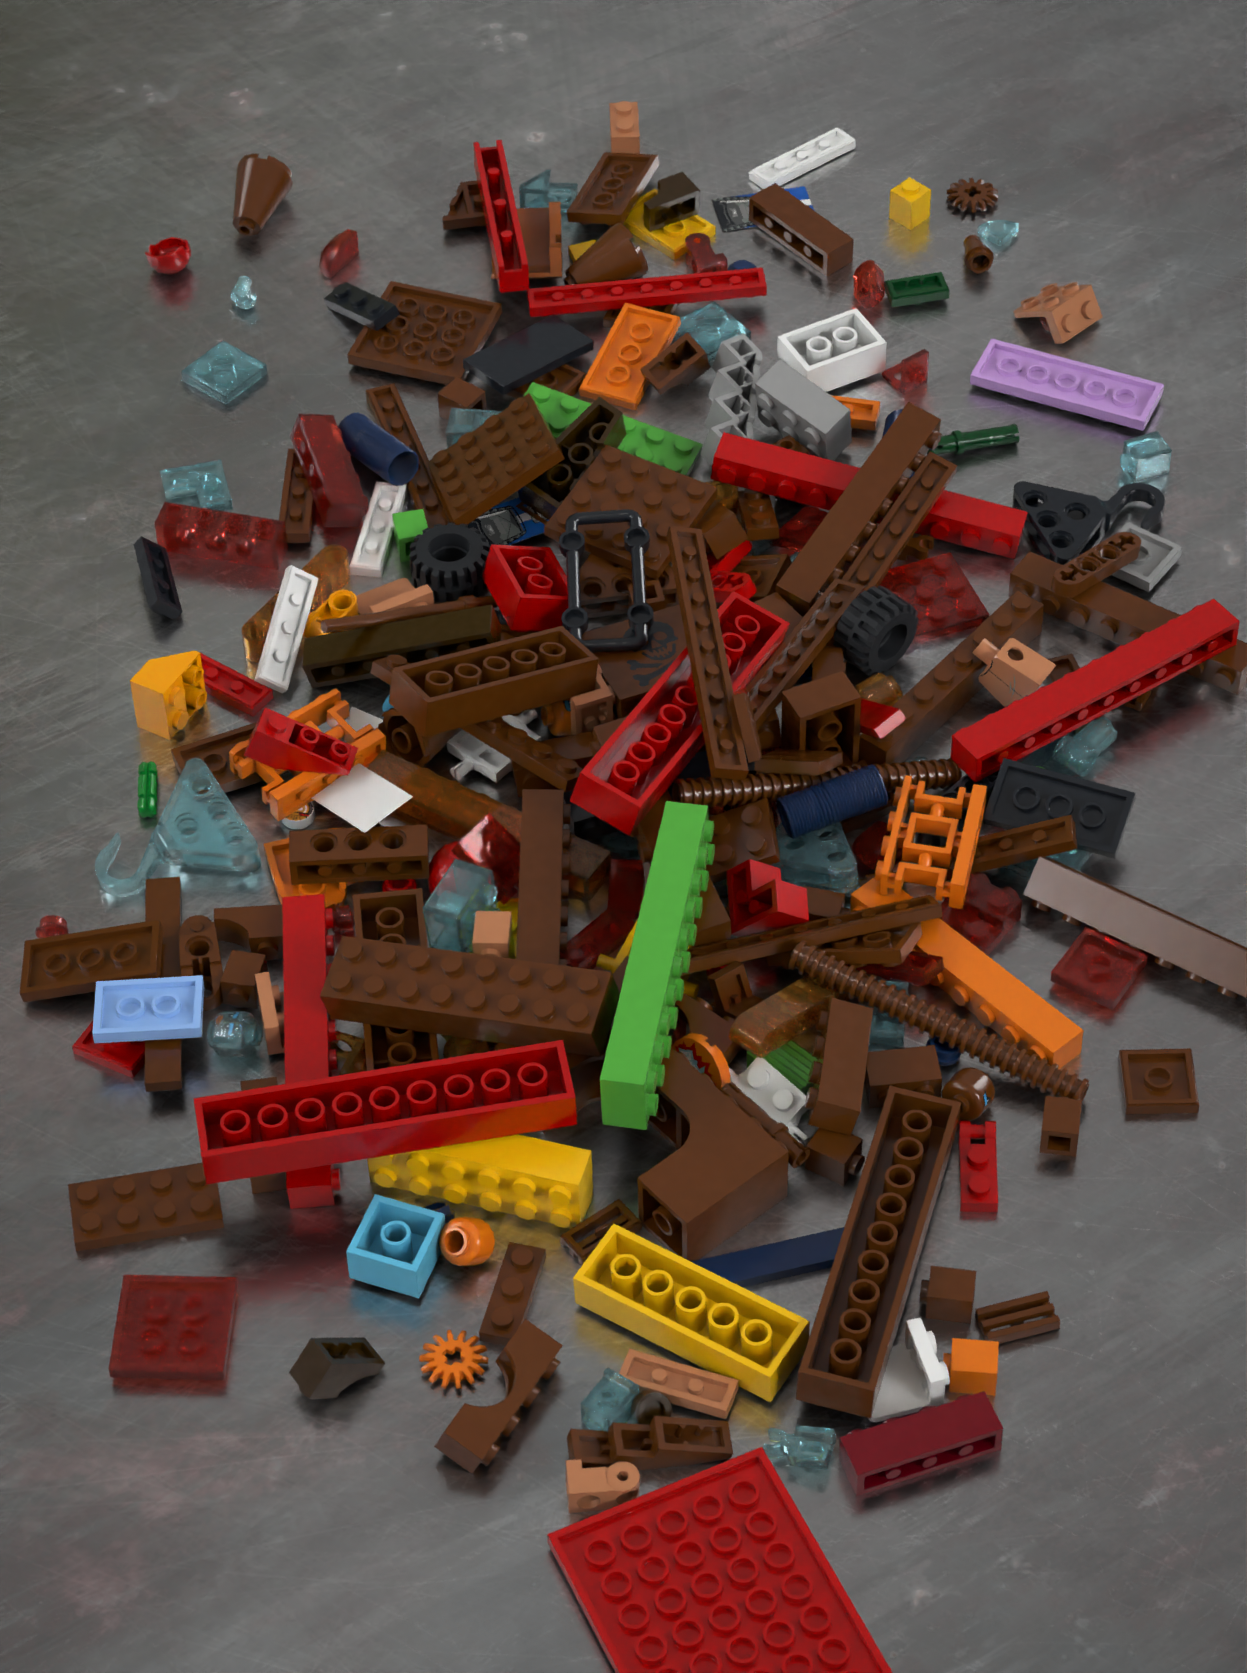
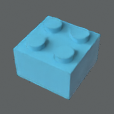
M375 1194L346 1251L349 1278L420 1298L441 1254L439 1239L445 1225V1214Z

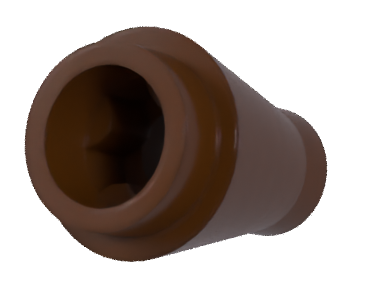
M968 236L963 243L965 248V265L970 271L975 273L986 272L992 265L993 253L978 236Z

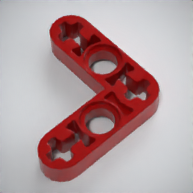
M744 541L718 560L711 554L707 555L715 601L717 603H723L733 591L748 600L756 593L757 588L749 574L731 572L740 560L751 551L753 545L750 541Z

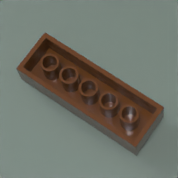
M563 626L392 668L389 703L424 737L434 736L445 731L464 728L483 721H491L495 718L521 713L540 706H548L552 703L570 699V697L594 691L599 658Z

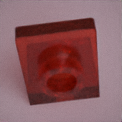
M923 349L903 359L901 363L883 371L882 377L903 395L913 391L928 382L929 352ZM901 372V380L896 379L894 375Z

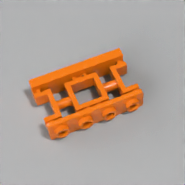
M337 688L326 694L319 695L313 702L301 709L292 711L287 716L320 732L322 731L318 726L327 721V724L332 729L325 732V734L339 740L342 738L346 743L358 748L352 768L358 763L369 768L386 757V736L378 728L374 730L368 724L356 732L344 720L349 717V703L346 700H341V692ZM249 739L239 742L229 751L230 770L234 775L238 774L243 780L256 772L267 783V785L261 788L262 801L266 805L270 804V813L278 822L314 801L311 799L313 796L342 776L288 770L294 778L285 782L279 775L287 770L274 769L244 756Z
M905 775L903 786H896L893 807H897V810L890 811L887 831H890L891 834L890 836L884 835L881 856H885L884 861L878 860L876 866L875 881H880V895L887 896L889 888L894 889V894H901L904 882L936 887L935 900L942 901L943 897H949V907L963 909L985 812L987 786L973 784L971 793H966L965 787H959L957 799L925 794L926 781H919L918 785L912 784V776ZM912 799L914 800V812L910 814L909 823H905L910 800ZM968 808L963 831L959 832V819L962 818L963 809ZM915 833L948 837L946 846L941 848L913 843ZM899 848L902 849V861L918 863L899 862L897 872L893 873ZM952 857H956L951 882L946 881L947 869L931 867L932 865L950 868Z

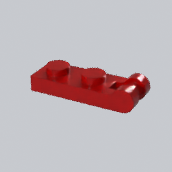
M959 1120L960 1212H998L996 1121H985L984 1125ZM970 1139H984V1144H970Z

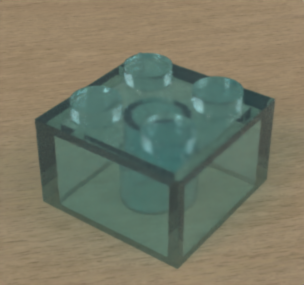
M455 858L423 906L430 948L473 953L472 939L476 911H501L498 909L497 887L494 883L493 870Z

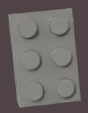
M781 359L755 383L757 411L760 421L767 427H774L781 432L783 437L792 436L798 443L803 444L807 448L809 455H818L821 458L834 461L852 442L850 409Z

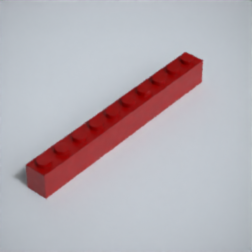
M723 432L713 458L711 479L830 511L860 468ZM944 490L915 533L1015 559L1023 536L1028 512ZM897 494L896 497L893 499V502H895L896 499L899 497L898 494ZM881 517L877 523L880 524L883 518Z
M1215 599L1202 605H1197L1191 611L1177 618L1170 619L1166 624L1150 632H1145L1139 638L1117 647L1114 651L1099 659L1092 660L1089 664L1074 672L1065 674L1062 678L1047 686L1040 687L1030 695L1013 701L1007 707L993 714L986 715L982 720L968 727L961 728L952 735L951 759L974 782H977L1000 770L1004 758L1017 761L1236 645L1240 621Z
M324 894L282 897L285 1084L331 1077L332 1071L338 1070L337 1050L331 1049V1042L337 1041L336 1020H330V1015L320 997L332 963H329V956H335L334 936L328 935V929L334 928L333 907L326 908ZM334 1164L286 1172L290 1208L335 1206L334 1191L341 1190L340 1169H334Z

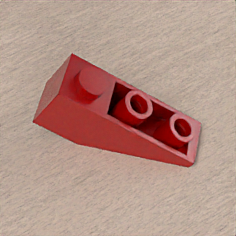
M265 707L251 734L244 756L274 769L348 776L358 748Z

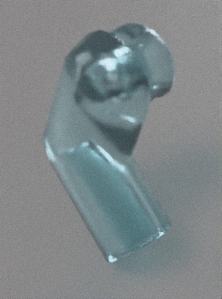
M246 276L238 278L230 294V298L242 310L252 309L257 301L255 293L252 296L249 294L252 281Z

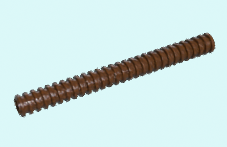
M951 758L947 760L939 759L938 761L935 759L929 761L921 760L919 762L905 761L900 764L897 762L891 764L883 763L881 765L873 764L883 779L887 793H895L896 786L902 787L905 775L912 776V784L918 785L919 781H926L925 790L946 789L952 787L962 778L961 768ZM868 764L863 766L854 765L852 768L850 766L836 767L819 776L756 773L753 775L748 773L745 780L714 779L711 776L705 779L698 777L695 780L687 778L685 781L677 779L672 788V797L674 802L706 805L710 808L716 805L723 807L726 804L729 806H734L736 803L744 805L746 802L750 804L765 798L770 803H773L782 796H787L801 789L809 788L839 775L841 776L858 768H863Z
M804 940L795 946L788 962L790 970L798 969L800 975L806 973L810 980L819 979V984L824 985L827 983L829 984V989L834 990L837 988L839 989V994L847 993L849 999L857 998L858 1003L861 1005L867 1003L869 1008L874 1009L876 1007L878 1008V1013L884 1014L886 1012L888 1013V1018L894 1019L896 1017L898 1018V1023L904 1024L906 1022L909 1024L908 1027L910 1029L916 1027L921 1034L927 1032L929 1033V1038L934 1039L937 1037L939 1038V1043L944 1044L947 1042L949 1043V1048L954 1049L957 1047L959 1048V1053L964 1054L967 1052L971 1059L978 1057L980 1063L988 1062L990 1063V1068L998 1067L1000 1068V1073L1008 1072L1010 1073V1078L1018 1077L1022 1084L1027 1081L1030 1083L1031 1088L1035 1089L1036 1086L1041 1088L1040 1092L1043 1094L1049 1092L1052 1097H1068L1083 1101L1090 1085L1088 1079L1084 1078L1082 1081L1078 1079V1074L1070 1075L1068 1074V1069H1058V1064L1056 1063L1049 1065L1047 1059L1043 1058L1041 1061L1037 1059V1054L1029 1055L1027 1054V1049L1019 1050L1017 1049V1044H1007V1039L1003 1038L1000 1041L997 1039L996 1034L993 1033L990 1036L987 1034L986 1029L983 1028L980 1031L977 1029L976 1024L973 1023L970 1026L964 1018L959 1021L957 1020V1015L951 1014L949 1016L947 1015V1010L941 1009L939 1011L936 1009L937 1005L931 1004L929 1006L926 1004L927 1001L925 999L918 1001L916 1000V995L911 994L908 996L906 995V990L901 989L898 991L896 990V985L891 984L888 986L884 979L877 981L875 975L872 974L869 977L866 975L867 972L862 969L859 972L856 970L857 967L855 965L847 966L845 960L839 962L834 955L828 957L826 956V951L821 950L818 952L816 946L808 947L807 942Z

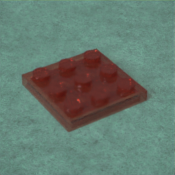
M951 552L891 568L879 584V586L887 588L917 610L919 620L911 645L978 627L989 617L988 611Z
M124 1275L109 1363L110 1378L225 1380L237 1293L236 1277Z

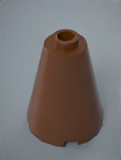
M249 154L244 156L237 166L233 226L244 236L257 235L292 188L291 170L283 162L272 156H268L266 160L258 158L259 154Z
M619 222L612 225L565 271L566 277L563 281L565 285L637 279L647 274V261L640 246L635 247L630 239L633 238L631 232Z
M395 708L384 712L381 716L384 717L383 722L378 724V729L386 736V755L389 759L395 757L401 763L398 767L410 772L424 767L447 745L450 739L462 730L457 728L438 733L434 736L424 737Z

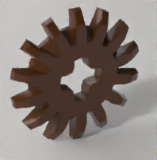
M969 178V183L964 179H960L958 183H952L946 193L949 194L947 200H955L952 206H960L961 211L966 209L972 212H976L979 209L986 211L987 205L991 207L995 205L992 200L998 201V196L996 195L998 190L993 188L992 183H984L983 179H979L976 183H974L973 178ZM976 192L974 197H970L969 193Z

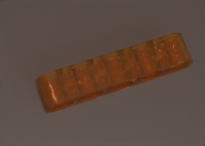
M341 545L326 546L301 569L319 578L309 614L324 603L332 593L341 590L349 582V556L345 547ZM279 591L242 627L244 655L250 662L259 663Z
M808 975L740 1014L731 1026L729 1040L759 1058L765 1057L814 1027L820 1010L827 1011L831 998L847 1002L850 999L847 993L841 995L838 993L839 989L831 990L828 988L829 984L821 985L818 983L819 979L810 980Z

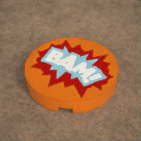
M690 1033L676 1040L672 1048L676 1052H682L688 1058L690 1064L700 1073L707 1074L713 1081L714 1086L721 1090L724 1085L730 1084L728 1063L722 1051L715 1044L711 1046L705 1041L708 1039L702 1034Z

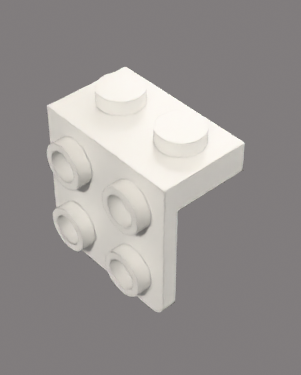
M921 1317L906 1321L905 1343L892 1347L871 1419L868 1418L871 1422H880L893 1417L919 1412L927 1406L944 1404L945 1385L950 1383L948 1369L944 1361L938 1362L935 1354L937 1353V1344L932 1331L926 1332Z

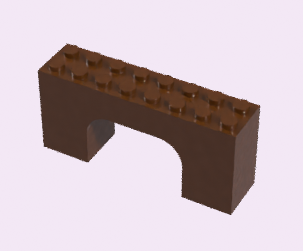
M613 1021L601 1057L566 1052L576 1096V1112L591 1103L601 1101L600 1076ZM498 1043L495 1045V1050L520 1046ZM671 1047L669 1058L663 1057L661 1064L665 1065L663 1086H656L655 1094L659 1096L656 1116L649 1117L648 1123L672 1144L677 1151L637 1178L638 1218L642 1222V1226L668 1251L688 1261H696L788 1196L789 1152L785 1144L781 1140L770 1136L755 1117H749L742 1111L733 1097L723 1094L714 1086L713 1081L707 1074L700 1073L690 1064L688 1058L682 1052H676ZM551 1129L542 1130L541 1132H543V1133L545 1134L546 1132H548V1131L551 1130Z

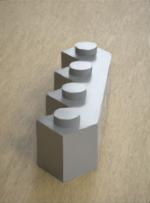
M744 333L722 341L712 365L716 376L708 397L713 403L704 424L709 432L700 453L711 466L713 465V458L723 432L753 439L752 429L757 405L755 383L760 379L759 369L763 353Z

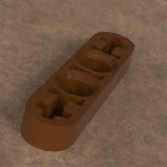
M1130 532L1116 533L1059 567L1053 574L1052 592L1061 597H1075L1138 558L1141 547L1140 537Z

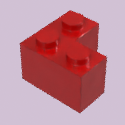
M748 859L727 870L731 935L742 937L809 921L807 888L782 881L781 868Z

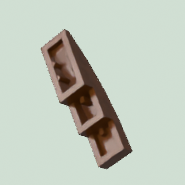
M654 1416L650 1425L612 1422L608 1431L570 1429L567 1435L569 1460L581 1459L582 1468H607L614 1463L622 1461L633 1464L638 1470H653L729 1459L733 1455L728 1421Z

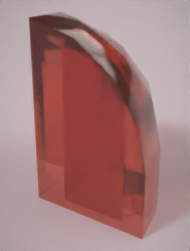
M347 229L343 233L337 234L328 242L320 256L319 268L323 275L331 279L359 255L357 231Z
M877 821L861 833L851 846L852 853L856 859L873 870H876L878 860L884 861L885 856H881L884 835L890 836L891 834L890 831H887L888 823ZM901 848L898 849L895 865L902 861Z

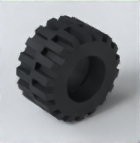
M448 523V525L437 524L432 529L426 528L423 530V534H418L414 538V543H411L410 546L411 577L414 588L428 584L433 591L434 602L438 601L439 603L457 601L462 596L474 595L479 597L482 595L483 589L488 588L482 578L489 553V543L486 542V537L483 534H479V530L476 528H468V525L462 523L460 525H455V523Z
M883 586L870 587L854 599L842 614L836 627L837 630L834 633L833 639L835 641L833 645L842 648L843 658L869 676H877L893 667L906 653L917 631L918 612L912 605Z

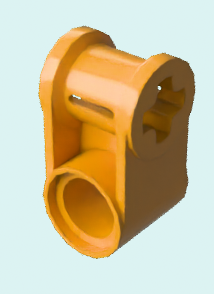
M338 590L332 593L324 603L308 615L303 636L309 638L342 632L323 633L321 622L327 619L359 615L356 595L349 590Z

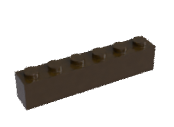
M486 605L305 638L302 668L312 688L374 678L376 676L370 673L373 661L386 658L389 655H400L411 664L501 641L502 627L493 605Z

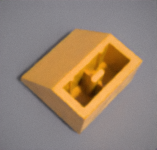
M194 650L148 660L130 680L137 727L171 740L179 730L186 726L188 720L197 709H201L204 706L207 692L205 690L204 670L202 668L200 652Z

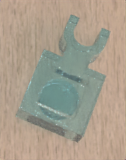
M797 1425L794 1434H787L784 1430L778 1428L768 1429L770 1442H778L772 1445L763 1444L762 1448L768 1458L778 1459L787 1456L789 1466L828 1469L836 1443L834 1429Z

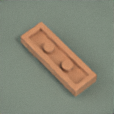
M630 1348L616 1379L617 1388L637 1394L648 1389L656 1390L665 1395L671 1404L722 1419H727L739 1389V1380Z

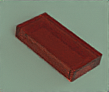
M610 859L607 917L608 919H638L644 893L642 860Z

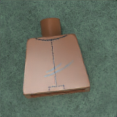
M984 638L973 651L976 657L988 665L978 677L979 682L1004 707H1007L1015 700H1020L1035 692L1056 667L1053 662L1015 638H1010L1001 649H998Z

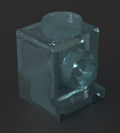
M607 1367L603 1372V1378L581 1402V1421L590 1430L608 1431L612 1422L627 1423L632 1417L631 1404L639 1394V1385Z

